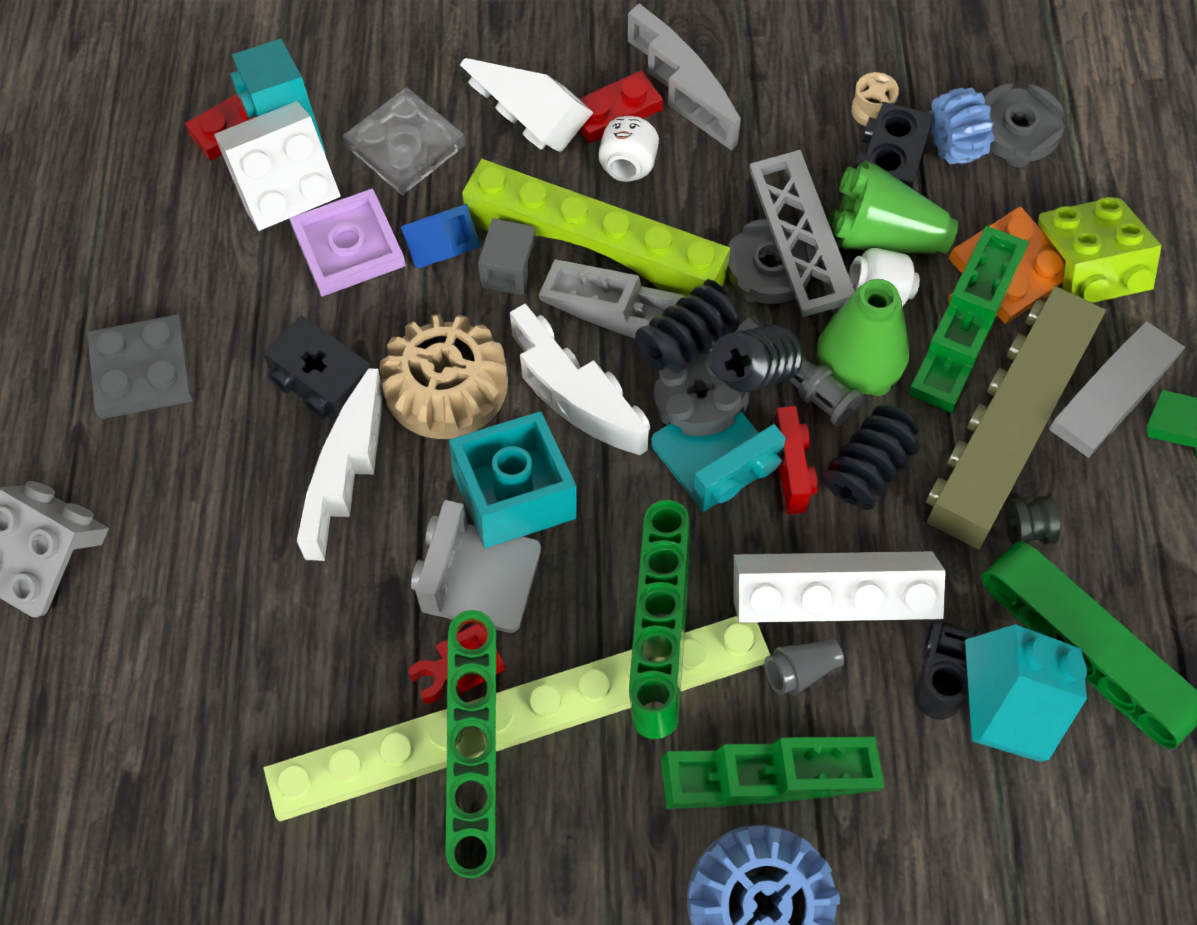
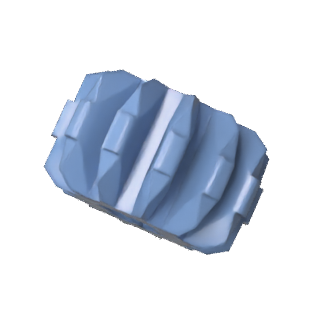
M957 88L949 90V93L942 94L940 97L933 99L932 110L929 111V113L934 114L931 128L929 129L933 136L932 145L937 146L939 157L946 159L950 165L972 162L988 154L990 151V143L994 141L995 137L992 132V125L995 122L990 118L991 107L985 105L984 96L981 92L976 93L973 88Z

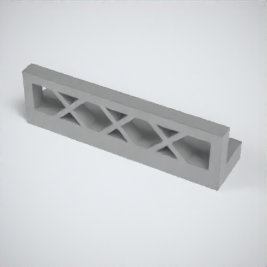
M801 150L749 164L754 185L802 317L831 309L835 315L855 291ZM784 170L786 186L783 190L766 184L763 175ZM771 198L777 200V201L775 202V204H773V201H772ZM784 204L795 208L799 219L797 226L779 220L778 214ZM785 234L790 236L788 241L786 240ZM798 240L815 247L816 254L810 263L792 256L791 250ZM798 271H801V272L804 273L801 278H800V275H799ZM811 277L822 281L826 296L808 300L804 288Z

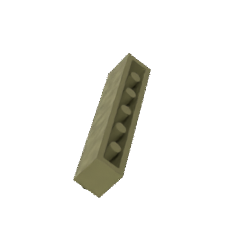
M1054 286L1046 302L1040 299L1036 300L1025 321V324L1032 327L1029 334L1025 336L1018 333L1006 356L1013 363L1008 371L999 367L986 392L994 396L988 407L979 403L967 426V429L974 432L968 443L962 440L958 441L946 464L954 469L948 481L938 477L925 502L933 506L926 522L927 524L978 550L980 549L1103 318L1106 309Z

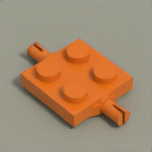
M1021 206L990 225L992 228L1029 241L1027 250L997 315L1005 325L1033 307L1037 299L1044 300L1047 298L1054 286L1062 288L1066 265L1065 259ZM983 230L951 251L948 258L961 274ZM950 294V295L948 296V302H949V303H950V299H951L952 294Z

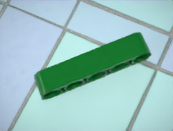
M662 500L652 504L646 510L643 525L629 698L634 728L639 734L650 739H660L670 735L677 727L680 712L691 546L688 511L682 504L672 500ZM657 614H668L663 617L655 616ZM654 657L666 658L663 661H650ZM650 702H660L664 704L658 708L645 707V705Z
M1023 541L1015 542L982 574V583L991 596L1029 630L1082 649L1083 659L1087 668L1085 680L1155 743L1166 749H1176L1197 727V690L1030 544Z
M467 610L454 617L448 631L447 863L453 872L461 877L475 878L489 870L495 857L496 631L495 625L488 615L482 611ZM469 623H476L482 626L487 632V640L484 645L474 650L462 647L457 641V634L461 627ZM465 676H479L487 685V694L478 703H465L457 695V684ZM467 728L479 729L487 739L485 751L475 758L464 757L456 748L458 735ZM465 782H478L486 790V804L478 812H464L456 804V791ZM468 836L478 837L483 841L487 850L484 861L479 866L473 868L464 867L455 856L457 843Z

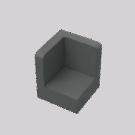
M492 218L478 261L482 288L525 296L529 283L527 261L535 238V228L533 226Z

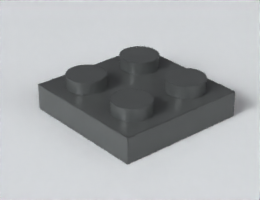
M179 314L87 332L94 407L100 420L193 401L184 326Z

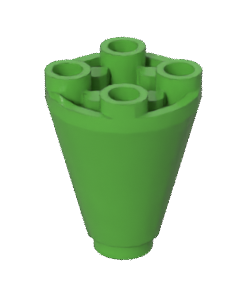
M865 160L857 169L847 167L839 187V192L844 193L839 210L834 209L828 218V223L838 248L857 251L879 248L897 253L933 255L936 252L946 254L950 250L957 234L958 221L950 218L947 211L875 163Z
M872 279L860 286L828 321L818 338L816 357L819 365L828 366L833 371L832 376L851 391L857 389L862 394L885 395L890 391L892 385L901 379L909 362V342L902 300L897 288L891 282L884 279Z

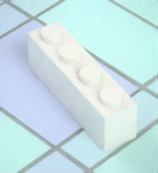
M932 551L734 555V605L739 622L943 619L945 569Z

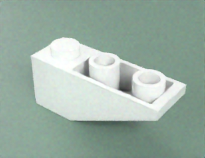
M465 58L460 64L472 76L468 83L484 97L494 96L499 101L495 106L497 111L514 124L519 120L526 127L522 134L541 150L548 145L561 153L593 114L570 90L546 74Z

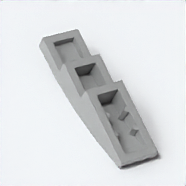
M639 3L628 13V42L648 55L647 73L669 88L668 106L732 151L738 145L741 118L722 85L701 58L668 25Z
M557 259L554 260L539 293L540 300L549 305L634 339L636 331L641 326H647L652 318L662 315L666 308L676 305L678 300L684 296L682 294L642 287L638 275ZM712 349L707 353H702L699 350L698 352L699 354H710L712 352Z
M1146 321L1055 418L1049 430L1090 458L1109 434L1111 435L1129 412H1132L1179 357L1185 347Z

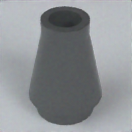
M829 638L820 642L776 647L773 654L765 658L764 667L767 679L777 694L784 695L789 693L792 696H796L832 670L842 667L844 665V655L838 642L833 638Z

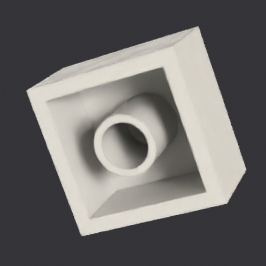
M298 101L214 134L246 212L258 231L341 197L311 116Z

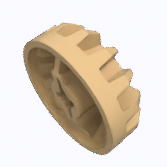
M434 314L430 316V324L419 327L416 322L412 321L405 326V336L403 338L392 337L388 342V356L380 361L382 389L390 412L408 430L429 438H456L475 432L485 426L503 405L508 388L504 351L500 343L492 340L491 332L486 326L476 325L472 327L468 317L463 315H457L454 322H444L441 314ZM434 337H447L445 343L432 344L427 349L417 347L422 342L434 339ZM456 338L470 347L475 361L462 358L461 352L453 345Z

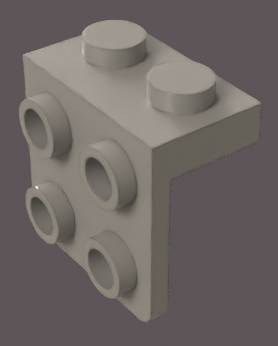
M28 481L26 485L0 487V598L31 617H39L48 612L73 550L102 545L109 528L93 519L94 514L89 509L77 504L61 501L54 497L55 491L52 488L34 481Z
M444 500L440 515H433L427 527L426 544L430 546L425 561L418 560L412 574L411 589L416 591L422 613L453 620L455 616L463 611H482L490 617L495 625V630L508 633L516 632L522 622L541 555L540 543L534 539L519 537L484 549L475 526L467 524L464 504Z

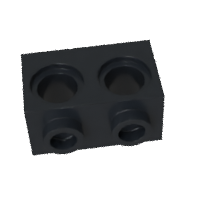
M882 102L878 118L869 117L862 142L869 144L867 152L858 151L853 168L857 169L865 160L875 163L912 188L934 114Z

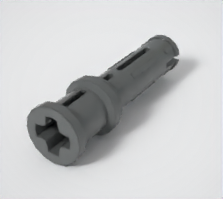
M752 316L747 318L737 331L753 329L764 325ZM803 357L801 369L789 381L798 388L801 400L806 404L813 402L831 417L830 422L834 426H842L856 412L864 395L857 389L849 390L832 376L833 371L828 366H815Z

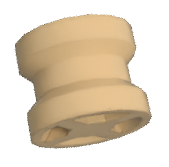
M878 72L862 76L856 84L855 98L853 99L851 109L853 118L859 124L866 127L869 117L878 118L882 102L895 104L899 92L896 81L891 76Z

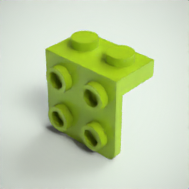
M1106 197L1098 201L1076 206L1060 207L1039 215L1038 226L1066 261L1063 290L1094 303L1154 289L1162 245L1122 199Z

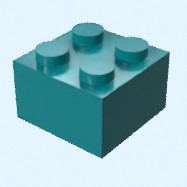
M541 411L449 439L452 473L484 549L576 519V484Z

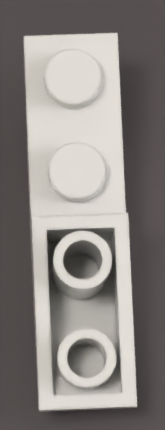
M526 303L511 311L512 336L524 350V353L520 355L522 378L533 391L556 413L592 437L637 455L648 451L649 421L638 406L631 407L624 399L622 388L615 376L610 372L604 374L594 360L580 368L579 362L572 351L568 348L562 350L556 343L553 330L548 321L542 315L536 317Z

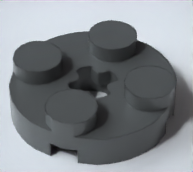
M1014 83L1004 84L994 88L984 97L985 105L991 107L990 118L995 122L992 125V132L995 137L994 141L990 143V151L1005 159L1013 167H1025L1030 161L1045 158L1056 149L1064 132L1065 125L1062 121L1064 111L1060 102L1043 88L1028 84L1026 90L1020 88L1012 89ZM1011 119L1016 121L1025 119L1028 121L1027 127H1019Z
M767 219L755 220L745 225L742 233L737 235L735 239L733 236L728 245L730 256L727 275L730 282L735 286L737 295L746 302L756 301L765 304H779L796 300L783 263L777 265V267H767L761 263L764 262L765 255H773L775 261L782 262ZM785 234V237H786V240H787V241H788V239H789L790 236L787 235V234ZM798 240L791 253L793 257L810 263L816 254L814 246ZM798 271V273H799V275H800V278H801L804 273L801 272V271ZM811 277V278H810L809 282L807 283L806 287L804 288V289H805V292H807L808 286H809V284L811 283V281L813 280L814 277Z
M711 353L699 354V358L694 363L685 361V369L680 373H674L667 367L659 370L660 377L654 387L657 413L666 425H669L670 422L675 426L681 427L683 434L706 436L722 432L735 423L734 416L742 408L745 412L749 405V392L735 391L713 374L710 368ZM698 391H707V397L698 398L696 395Z

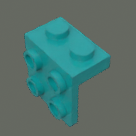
M740 411L734 416L735 423L728 429L712 435L690 436L683 434L681 427L670 423L653 434L651 446L703 513L718 503L730 500L741 488L757 478L768 476L778 468L782 461L781 457L786 438L775 424L758 433Z

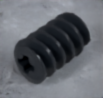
M707 279L703 285L695 287L690 292V295L681 297L676 305L666 308L662 315L652 318L647 326H641L635 333V340L641 355L652 367L657 370H663L667 367L674 373H680L685 369V361L694 363L699 358L698 350L702 353H707L713 347L712 341L717 342L719 338L726 335V331H737L740 327V320L725 289L716 281Z
M771 324L731 332L719 338L713 346L710 355V368L713 374L719 380L725 382L729 388L738 392H751L763 387L784 383L794 378L801 369L803 361L802 346L795 334L788 328L780 325Z
M882 403L877 405L873 409L871 416L862 422L860 430L854 432L849 443L840 449L838 457L832 459L827 470L821 473L822 480L827 488L849 504L865 510L873 509L876 504L873 495H884L887 490L885 482H894L898 476L896 469L905 468L909 461L907 455H915L919 450L920 446L914 437L918 432L916 422L910 414L896 406Z

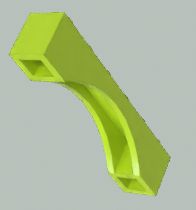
M481 159L462 192L464 205L467 204L475 227L488 231L492 218L533 226L535 228V236L563 240L610 257L635 271L662 291L686 296L690 295V292L695 287L703 285L707 279L714 280L723 287L727 278L730 248L484 159Z

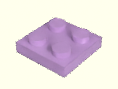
M373 189L289 218L321 297L406 266L403 253Z

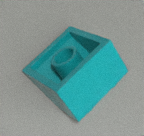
M1016 624L966 639L972 741L1038 762L1049 760L1087 700L1085 684L1087 668L1083 659L1082 649Z

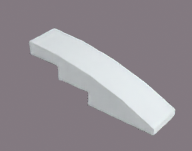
M368 368L344 404L320 453L306 494L297 538L305 560L325 561L330 517H350L355 474L374 475L384 394L378 369Z

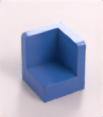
M467 204L401 226L416 268H421L482 247Z

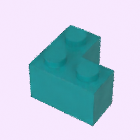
M282 39L232 54L237 71L230 73V77L236 93L242 101L248 119L255 116L258 117L298 101L311 116L323 151L326 152L302 76Z

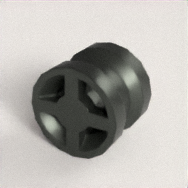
M1050 495L1036 497L1034 502L1029 503L1024 502L1022 499L1008 500L1005 509V521L1012 545L1017 541L1030 544L1031 541L1037 540L1043 544L1057 543L1060 536V518L1057 505Z

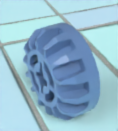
M749 825L723 834L704 850L691 873L687 892V907L691 925H790L788 921L793 910L791 897L802 888L806 908L801 925H836V907L840 905V896L834 886L830 873L832 870L829 864L808 841L779 827ZM761 866L779 868L770 877L755 875L747 878L745 875L749 870ZM738 880L741 885L736 896L737 909L729 915V897L733 886ZM761 891L767 896L773 894L770 902L774 909L771 913L766 914L762 910H758L753 914L758 907L753 899L756 893Z

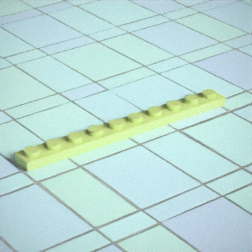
M736 616L685 632L681 691L764 665L765 658L770 656L758 623L739 622ZM632 650L496 693V751L631 708L629 680ZM654 657L650 661H663L666 658ZM484 697L466 703H478ZM447 709L263 767L275 817L280 822L447 768ZM477 728L464 729L456 740L458 752L467 758L480 756L487 747L486 736Z

